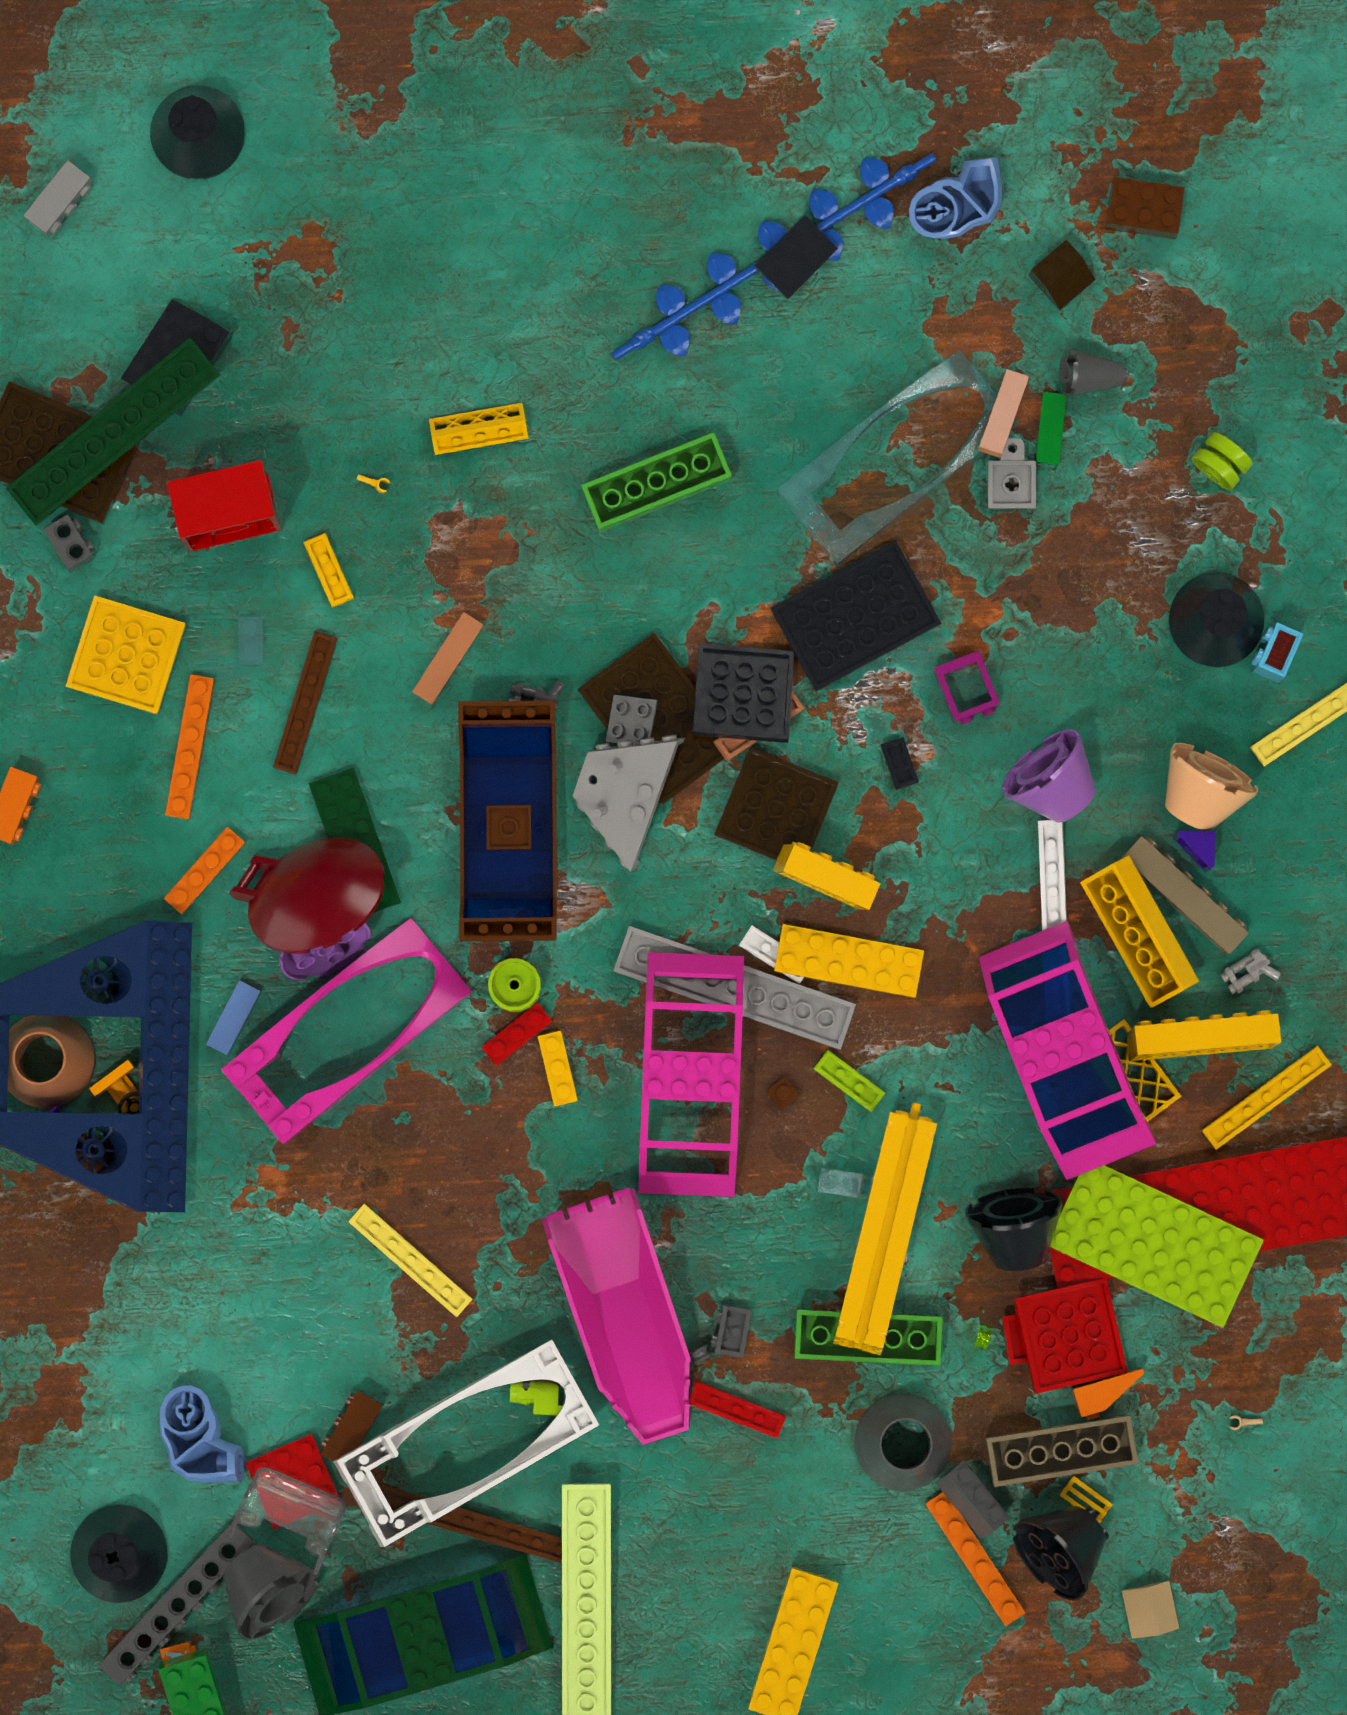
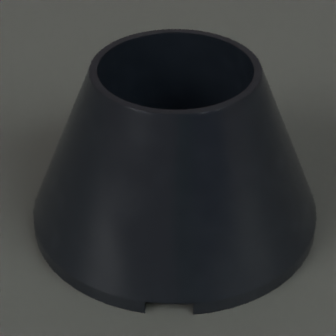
M1014 1188L984 1195L978 1198L979 1203L973 1207L972 1204L967 1206L965 1210L966 1220L998 1269L1023 1271L1038 1267L1047 1260L1062 1210V1200L1059 1195L1049 1190H1045V1194H1039L1034 1192V1188Z

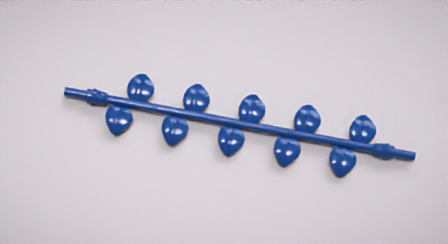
M932 153L913 165H904L889 180V170L886 163L879 159L864 158L860 166V175L864 184L873 190L838 212V201L834 194L818 189L812 191L809 198L810 210L815 218L822 221L815 226L838 248L828 260H839L843 246L841 235L828 228L865 206L864 213L870 223L881 229H889L894 214L893 205L890 201L880 196L897 185L900 186L913 181V178L918 176V172L936 162V158ZM763 221L758 230L759 242L766 251H769L786 234V230L782 225L769 221ZM712 253L707 261V270L710 278L720 285L685 307L684 294L679 288L669 285L659 286L656 293L657 306L664 315L669 317L652 328L634 333V336L630 338L631 341L611 353L617 361L634 349H644L660 333V341L668 352L680 357L685 356L689 346V333L684 327L675 324L711 301V309L719 320L731 325L737 324L741 308L740 301L735 295L726 292L758 273L759 271L754 267L756 263L735 275L736 265L730 256ZM763 276V279H764L765 283H766L771 289H773V290H775V291H778V290Z

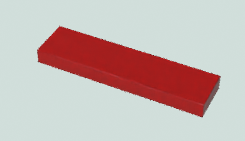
M698 1381L695 1382L689 1397V1405L777 1439L786 1418L783 1414Z

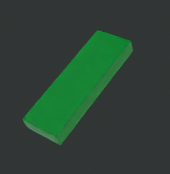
M1042 393L1035 458L1037 464L1059 466L1066 396L1063 394Z

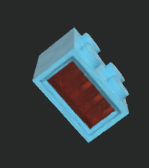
M1278 622L1273 627L1269 626L1261 639V643L1264 646L1256 651L1251 662L1254 665L1252 672L1277 683L1283 680L1303 633Z

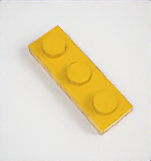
M557 1031L538 1036L554 1107L578 1101L562 1032Z

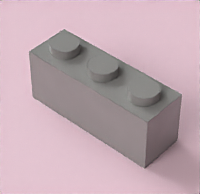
M67 160L23 215L24 218L48 238L51 234L55 235L61 229L63 219L67 215L71 216L74 213L81 197L85 198L92 189L91 184L93 183L91 178Z

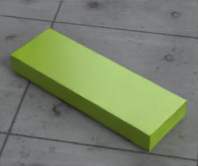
M829 1050L826 1051L814 1067L816 1072L870 1112L873 1111L885 1095L884 1091Z

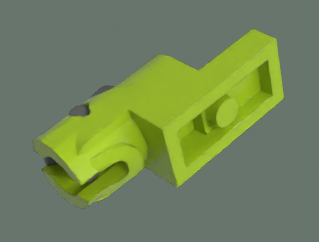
M529 1380L510 1384V1402L526 1406L534 1404L533 1414L558 1415L563 1405H558L559 1385L551 1380Z

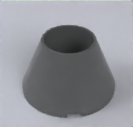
M894 1394L876 1401L862 1415L855 1433V1451L862 1469L877 1484L891 1490L910 1491L931 1483L943 1471L951 1452V1433L943 1414L931 1402L912 1394ZM902 1420L918 1423L925 1431L927 1437V1447L924 1455L918 1462L910 1466L891 1464L887 1461L882 1451V1438L885 1431L895 1422Z
M264 1544L254 1545L239 1554L229 1564L223 1575L239 1635L245 1640L258 1639L272 1633L270 1628L279 1622H282L284 1625L308 1603L316 1591L318 1583L315 1580L319 1577L317 1572L313 1568Z

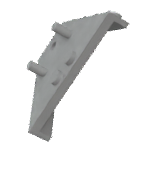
M676 735L663 736L660 741H654V737L640 739V743L632 744V740L618 742V746L610 747L609 743L595 745V749L587 753L573 797L576 800L577 807L587 814L593 828L600 831L605 838L606 845L616 852L622 866L629 869L630 872L640 866L638 857L678 745L684 742L685 737L677 738Z

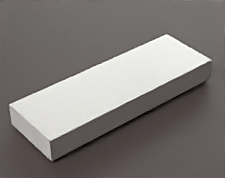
M752 925L739 946L775 968L779 942ZM784 974L785 976L792 979L798 984H800L802 979L804 978L801 976Z

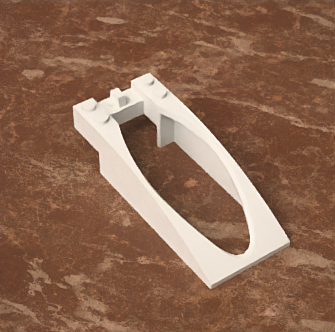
M550 1340L440 1400L333 1462L367 1519L380 1547H385L423 1524L440 1518L592 1430L599 1424L553 1340ZM543 1379L557 1382L564 1388L565 1401L555 1419L535 1441L505 1466L484 1479L462 1489L436 1497L413 1500L392 1511L370 1470L391 1458H396L399 1454L396 1449L433 1415L470 1395L506 1384Z

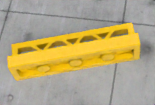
M523 403L429 419L435 455L529 439ZM515 412H519L520 414L512 417L507 416L508 414ZM487 417H494L493 420H484ZM464 421H470L469 424L461 425ZM441 425H446V426H447V427L444 428V429L435 430V427H436V426H441Z

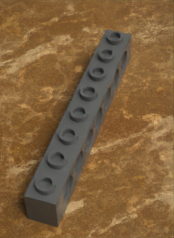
M236 1521L232 1522L98 1666L119 1686L123 1682L128 1684L137 1675L134 1670L140 1664L145 1666L154 1657L151 1652L157 1646L162 1648L171 1639L168 1634L174 1628L179 1630L187 1622L188 1619L185 1616L190 1610L195 1613L203 1605L204 1601L202 1598L207 1592L212 1595L221 1585L219 1579L224 1575L229 1564L243 1551L252 1547L256 1540ZM227 1544L234 1546L236 1550L235 1556L232 1558L226 1557L223 1553V1547ZM209 1562H214L218 1565L219 1572L217 1575L208 1574L206 1566ZM192 1580H197L202 1584L200 1593H193L190 1590L189 1585ZM175 1598H181L185 1602V1609L183 1611L174 1609L173 1601ZM158 1616L167 1618L168 1627L166 1629H160L156 1625ZM141 1634H147L151 1637L152 1643L149 1647H144L140 1644L139 1637ZM125 1652H131L134 1655L135 1661L132 1665L124 1663L122 1656Z

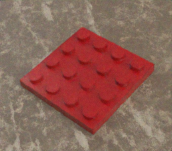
M1106 1278L1013 1299L1034 1394L1128 1373Z

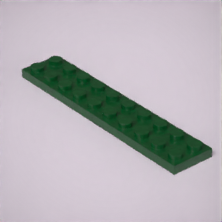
M189 337L7 486L6 490L35 526L39 525L214 382L221 374L194 340Z

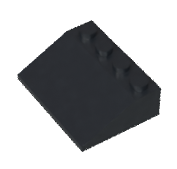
M172 299L122 375L121 380L132 385L189 337L194 340L210 362L215 365L232 339L229 331L210 319ZM192 400L179 409L176 414L181 417Z

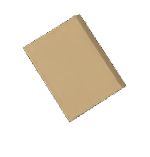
M1169 1580L1121 1590L1132 1639L1159 1636L1179 1629Z

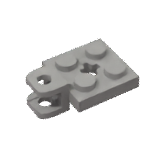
M1008 438L999 461H988V509H1036V461H1024V443L1020 438ZM1008 446H1013L1015 452H1009ZM1010 478L1014 479V483H1018V487L1014 488L1013 492L1009 491L1008 487H1005V483H1008Z

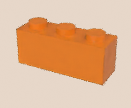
M11 766L0 791V841L14 846L16 841L19 842L24 832V828H21L24 819H29L33 806L30 805L33 796H38L42 784L39 783L40 778Z

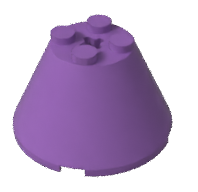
M365 922L356 932L351 930L341 937L343 941L326 949L321 946L310 949V953L303 954L279 952V965L282 972L288 978L303 981L306 980V976L317 975L318 978H322L341 970L364 951V943L366 939H370V929Z

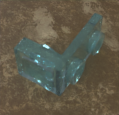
M821 1168L817 1191L868 1200L874 1176Z

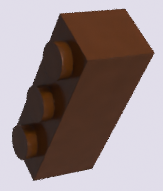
M360 1390L356 1394L351 1393L345 1403L348 1407L344 1415L339 1413L332 1425L336 1428L332 1436L326 1435L320 1446L324 1449L321 1455L331 1461H335L361 1446L384 1404Z

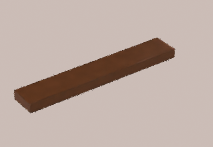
M314 631L273 765L274 769L297 775L336 647L337 637Z

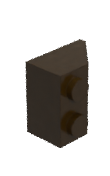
M1067 239L1032 268L1029 273V277L1059 311L1096 280L1082 256Z

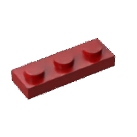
M537 1002L481 1048L493 1063L498 1066L553 1021Z

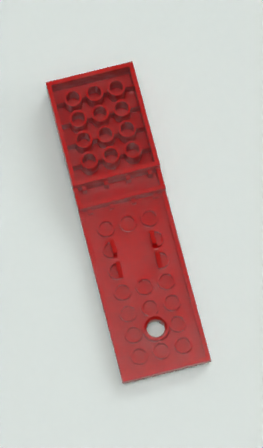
M1347 1136L1129 1176L1263 1239L1264 1241L1259 1251L1347 1235ZM1073 1187L1051 1191L1060 1196L1062 1210ZM1050 1247L1057 1288L1103 1278H1116Z

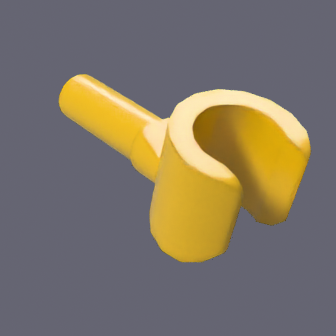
M359 474L357 476V480L376 487L379 493L387 492V490L379 487V483L385 482L390 484L388 479L380 478L376 480Z

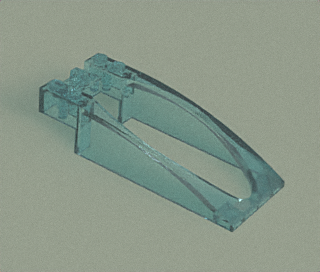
M959 350L835 442L780 486L776 494L833 564L838 567L870 540L872 542L984 453L978 451L997 394L962 351ZM967 387L980 392L984 399V410L973 433L944 469L916 491L890 505L860 514L842 530H839L812 497L823 486H829L832 474L852 445L866 431L893 410L920 397L951 388ZM1016 417L1011 430L1020 424Z

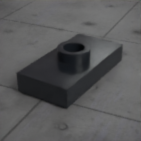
M904 737L881 744L880 746L895 790L919 783Z

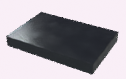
M804 215L754 267L788 300L838 248Z

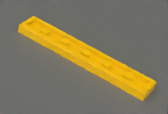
M1318 1046L1314 1047L1202 1129V1133L1213 1148L1217 1150L1332 1064Z

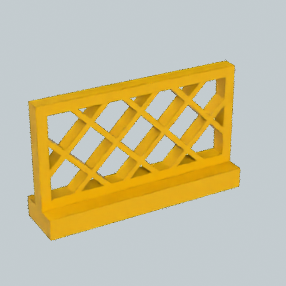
M1123 1019L1112 1027L1109 1032L1114 1045L1126 1047L1125 1060L1120 1059L1122 1064H1124L1126 1075L1128 1065L1140 1066L1139 1079L1128 1078L1129 1082L1138 1083L1137 1096L1135 1097L1139 1106L1140 1101L1153 1102L1152 1113L1145 1117L1148 1122L1182 1096L1154 1059L1147 1060L1149 1064H1146L1145 1060H1141V1063L1129 1061L1128 1037L1127 1043L1114 1041L1115 1032L1122 1027L1127 1034L1131 1030V1027ZM1098 1056L1083 1062L1107 1096L1122 1091L1116 1075L1111 1072L1109 1056ZM1145 1067L1152 1068L1157 1073L1156 1082L1143 1080ZM1143 1084L1155 1086L1153 1099L1141 1097ZM1159 1087L1168 1088L1173 1097L1168 1101L1158 1100ZM1125 1098L1113 1103L1130 1127L1138 1124ZM1157 1103L1162 1104L1160 1107L1156 1109Z

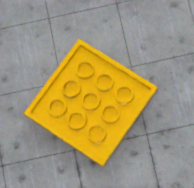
M94 595L66 687L158 715L186 623Z

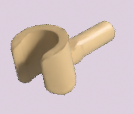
M1233 1415L1229 1418H1237L1240 1422L1238 1427H1230L1232 1430H1238L1241 1426L1263 1424L1262 1418L1241 1419L1238 1415Z

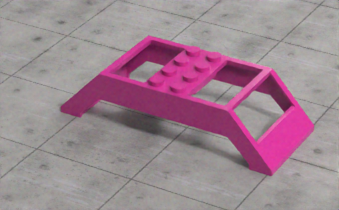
M648 952L638 1193L735 1197L744 956ZM654 976L736 979V1005L653 1002ZM653 1009L735 1012L734 1053L651 1050ZM649 1099L732 1102L730 1143L648 1140ZM647 1148L730 1151L729 1173L646 1170Z

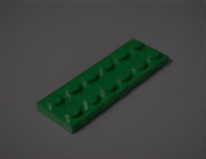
M351 768L309 783L327 838H348L359 841L370 847L379 857L385 872L383 874L385 888L374 913L401 904L355 769Z

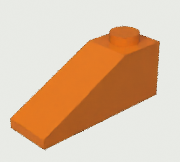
M1139 1368L1128 1373L1071 1388L1079 1417H1086V1420L1100 1417L1099 1412L1105 1411L1144 1374L1143 1369Z

